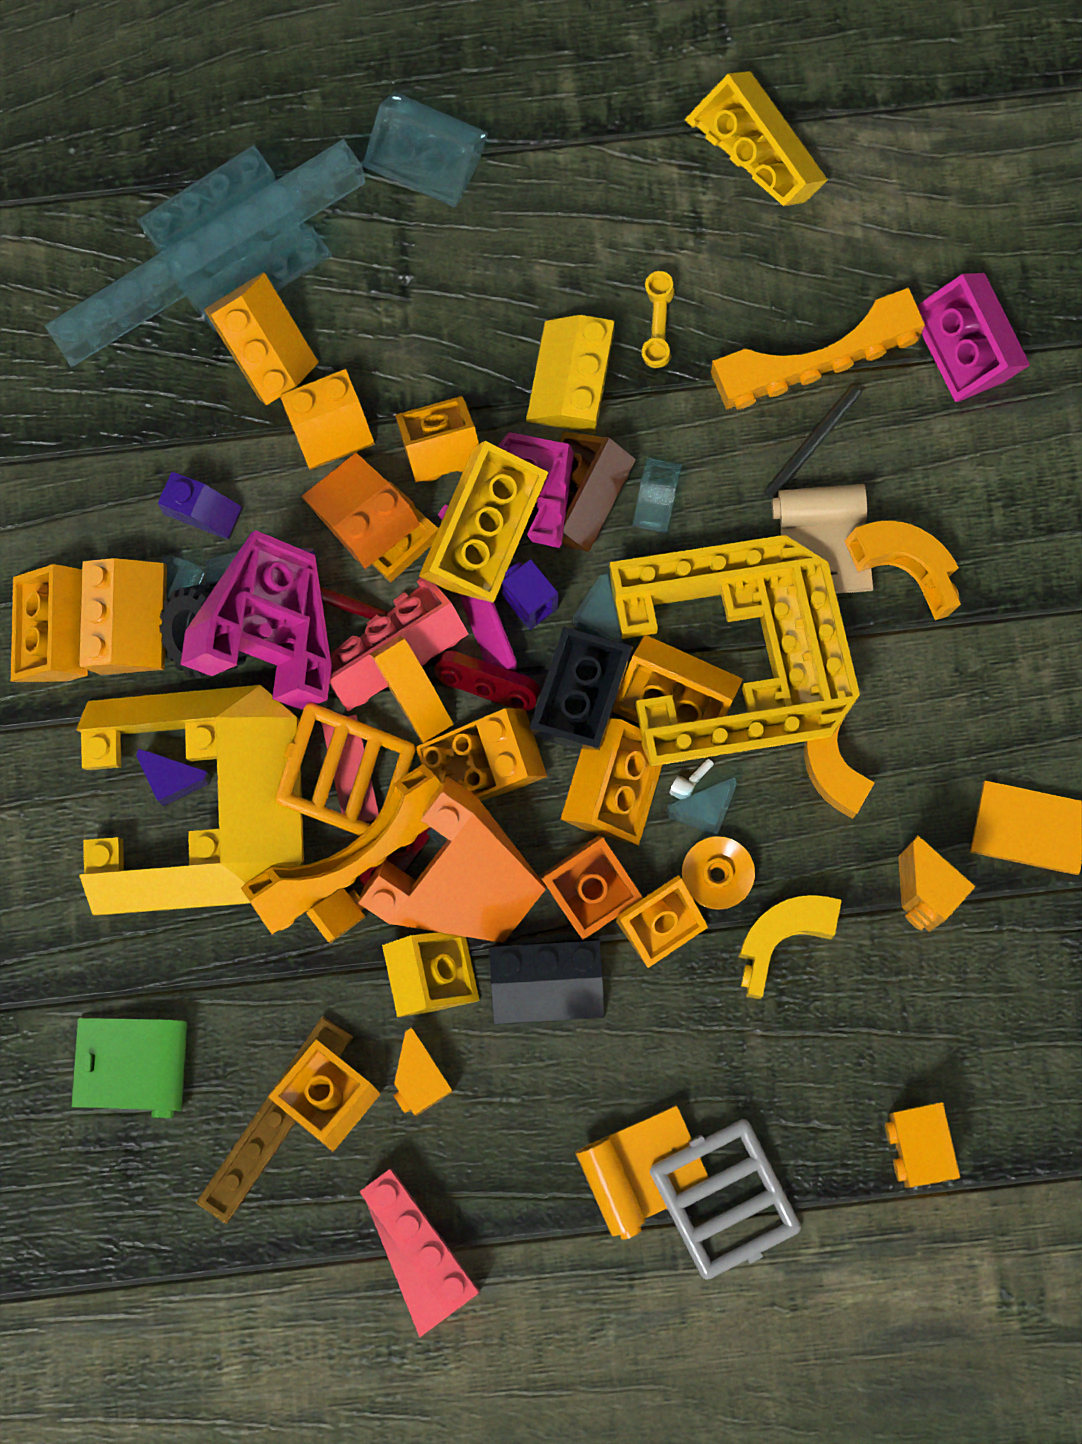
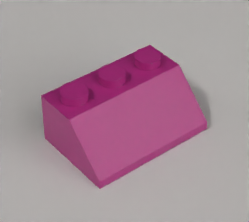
M985 273L961 274L917 305L925 324L922 336L955 402L962 401L1004 383L1030 366Z

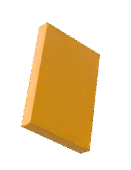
M984 781L970 853L1078 875L1080 874L1082 864V801Z

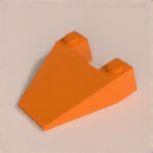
M446 777L426 803L421 821L448 838V840L417 880L385 860L364 885L358 903L388 924L504 943L546 890V885L478 797L449 777Z

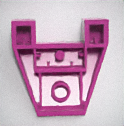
M253 531L186 629L181 665L213 676L236 666L238 653L241 651L277 665L272 699L303 710L308 703L318 704L328 700L332 665L315 555L259 531Z

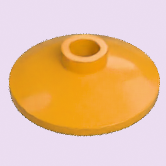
M710 837L696 843L687 853L682 865V880L691 897L698 904L710 909H728L739 904L751 891L755 879L754 863L748 851L737 841L726 837ZM715 868L721 869L724 872V879L721 881L713 880L711 878V871Z

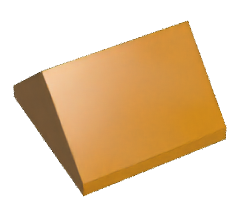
M679 875L622 912L616 919L617 924L648 968L708 928Z

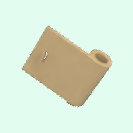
M852 484L778 490V497L772 498L773 519L780 520L781 535H787L828 561L831 574H835L831 576L836 594L873 591L871 568L858 572L844 542L856 527L866 524L867 496L865 485Z

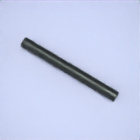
M850 385L766 487L764 493L769 498H777L778 490H783L860 397L862 393L857 387Z

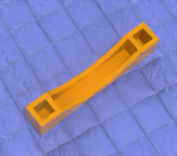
M906 288L877 299L867 316L853 331L840 341L821 350L803 355L778 356L743 349L714 360L712 362L711 375L726 410L735 406L736 409H744L754 404L756 398L767 394L769 397L781 395L789 389L788 386L799 382L802 385L813 383L821 378V374L834 370L835 373L845 371L852 367L855 361L865 357L870 361L883 356L887 349L897 345L899 348L909 347L919 340L925 324L910 289Z
M425 764L420 765L393 784L388 799L377 818L348 847L326 859L311 864L294 867H270L243 885L240 889L271 934L288 928L301 914L325 900L326 897L338 889L351 885L357 876L370 867L382 864L389 854L401 846H407L414 842L420 833L430 827L421 819L426 803L441 783Z

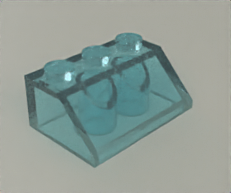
M394 92L379 106L362 166L456 207L479 163L488 133Z

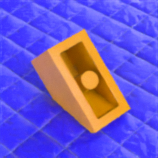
M341 888L306 912L330 944L366 918L361 912L365 907L358 903L360 897L354 889L347 893L344 888Z
M412 1028L407 1030L404 1035L394 1082L398 1092L393 1096L404 1113L411 1110L415 1116H418L453 1093V1090Z

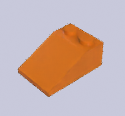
M354 453L301 496L364 569L369 567L420 525L411 506L385 478L357 453Z

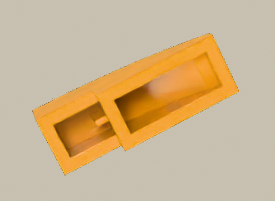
M399 635L369 654L422 743H426L454 725L404 637Z

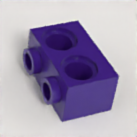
M531 559L524 565L518 562L506 571V579L502 581L504 600L531 631L558 610V592Z

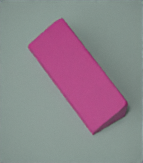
M459 594L484 661L517 672V661L494 602L491 603Z

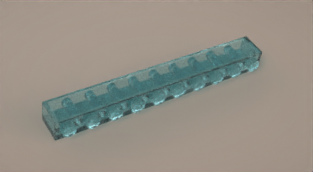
M342 139L44 325L72 368L365 184L363 166L345 140Z

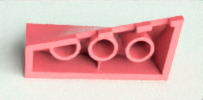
M423 578L418 579L419 587L409 596L405 592L399 595L393 601L396 607L387 614V617L376 615L367 622L363 635L360 637L351 636L330 654L332 668L329 685L347 712L365 704L370 697L388 687L385 679L369 655L373 651L401 635L407 641L422 667L431 658L445 649L454 647L462 638L469 635L452 603L436 584Z
M389 1169L362 1189L360 1194L367 1203L418 1335L421 1337L476 1296L480 1290L396 1173Z

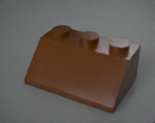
M564 431L559 442L569 444L574 451L561 545L566 548L589 552L598 537L605 519L612 510L614 502L624 482L627 480L636 459L610 438ZM533 508L525 527L526 529H530L539 508Z

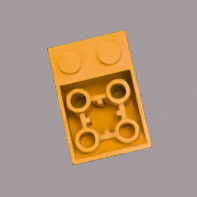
M504 708L416 747L421 765L425 764L436 775L441 784L446 777H449L478 797L480 801L517 790L548 777L534 734L530 730V722L526 710Z

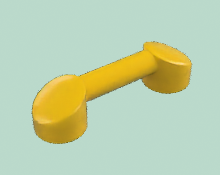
M656 271L651 273L645 282L647 295L653 303L651 339L647 340L642 347L643 360L646 365L652 368L663 367L671 359L670 348L665 341L667 304L671 302L675 291L671 276L666 272Z

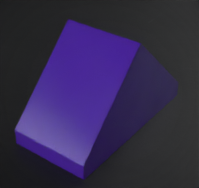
M142 749L137 751L136 756L157 801L162 806L210 784L212 777L207 771Z

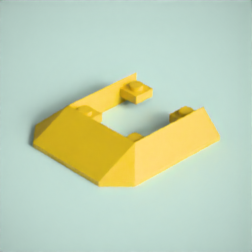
M787 535L609 563L614 612L617 614L621 639L657 634L658 626L654 605L721 595L727 622L760 617L774 678L743 683L742 691L747 713L678 724L672 695L637 700L635 706L642 735L641 745L651 766L832 737L859 698V688L829 563Z
M254 685L87 702L76 728L77 731L81 732L83 769L120 768L121 735L185 729L187 760L217 759L219 829L188 831L189 866L124 871L122 838L83 840L84 874L79 876L93 915L250 904L240 889L243 885L270 867H294L304 864L303 815L281 806L275 801L277 789L287 759L283 758L288 743H293L299 725V718L281 702L272 699L273 695L263 686ZM300 766L292 794L302 798Z

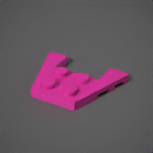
M509 432L497 447L548 472L534 506L539 508V511L527 535L534 543L560 548L563 538L574 451L566 443ZM446 504L438 513L441 520H443L448 508Z

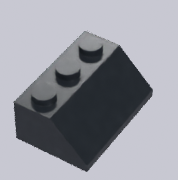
M563 626L530 725V730L538 739L569 748L600 750L633 647Z
M600 941L489 947L494 1025L604 1018Z

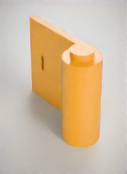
M677 1105L592 1142L575 1153L612 1236L620 1235L621 1240L631 1238L642 1231L640 1225L646 1221L645 1218L667 1209L650 1174V1168L653 1164L690 1146L688 1141L692 1139ZM700 1158L667 1174L677 1194L709 1178Z

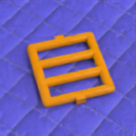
M308 703L303 709L293 743L290 742L286 746L283 758L287 759L277 789L275 801L281 806L361 836L371 825L358 820L380 747L383 746L399 753L384 802L385 805L393 784L409 773L416 750L415 745L317 704ZM315 720L335 728L312 800L309 801L292 794ZM350 733L367 740L345 813L343 814L327 808L325 805L347 735Z

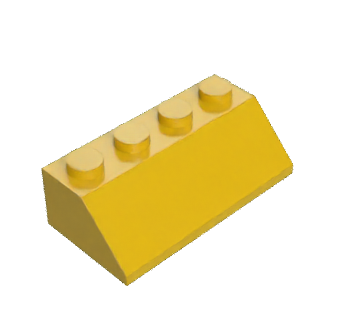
M483 441L474 447L419 577L448 591L491 603L494 602L548 472L487 441Z

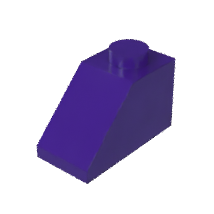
M171 472L158 501V505L164 515L227 540L230 539L243 509L242 506L209 486L175 472Z

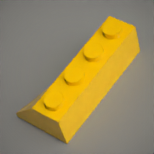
M750 71L727 74L685 119L692 127H698L706 134L705 138L714 146H720L731 156L729 159L738 167H744L753 175L752 179L783 206L806 202L828 181Z

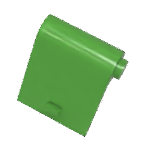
M78 1018L72 1107L152 1110V1118H174V1111H182L187 1022L157 1019Z

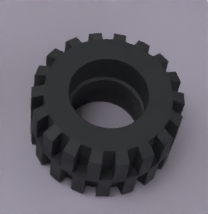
M219 581L174 590L170 593V598H166L164 602L165 610H161L160 613L162 624L159 625L163 636V640H161L163 648L166 647L168 651L167 656L170 661L175 662V667L179 671L184 670L185 675L190 677L207 676V674L181 665L185 631ZM239 651L237 665L225 671L238 668V665H242L246 661V655L248 654Z

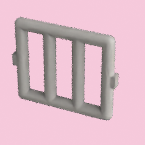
M741 1119L706 1138L700 1135L688 1141L690 1146L653 1164L650 1168V1174L700 1275L704 1279H711L746 1260L749 1264L763 1257L761 1252L798 1234L801 1230V1224L750 1122L746 1119ZM741 1137L750 1156L749 1158L679 1194L676 1193L667 1174ZM755 1171L758 1172L766 1191L695 1228L693 1227L684 1209L685 1207ZM774 1204L783 1222L782 1225L710 1261L701 1241Z

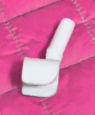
M707 759L691 775L689 780L678 775L669 793L680 800H687L695 785L714 763Z

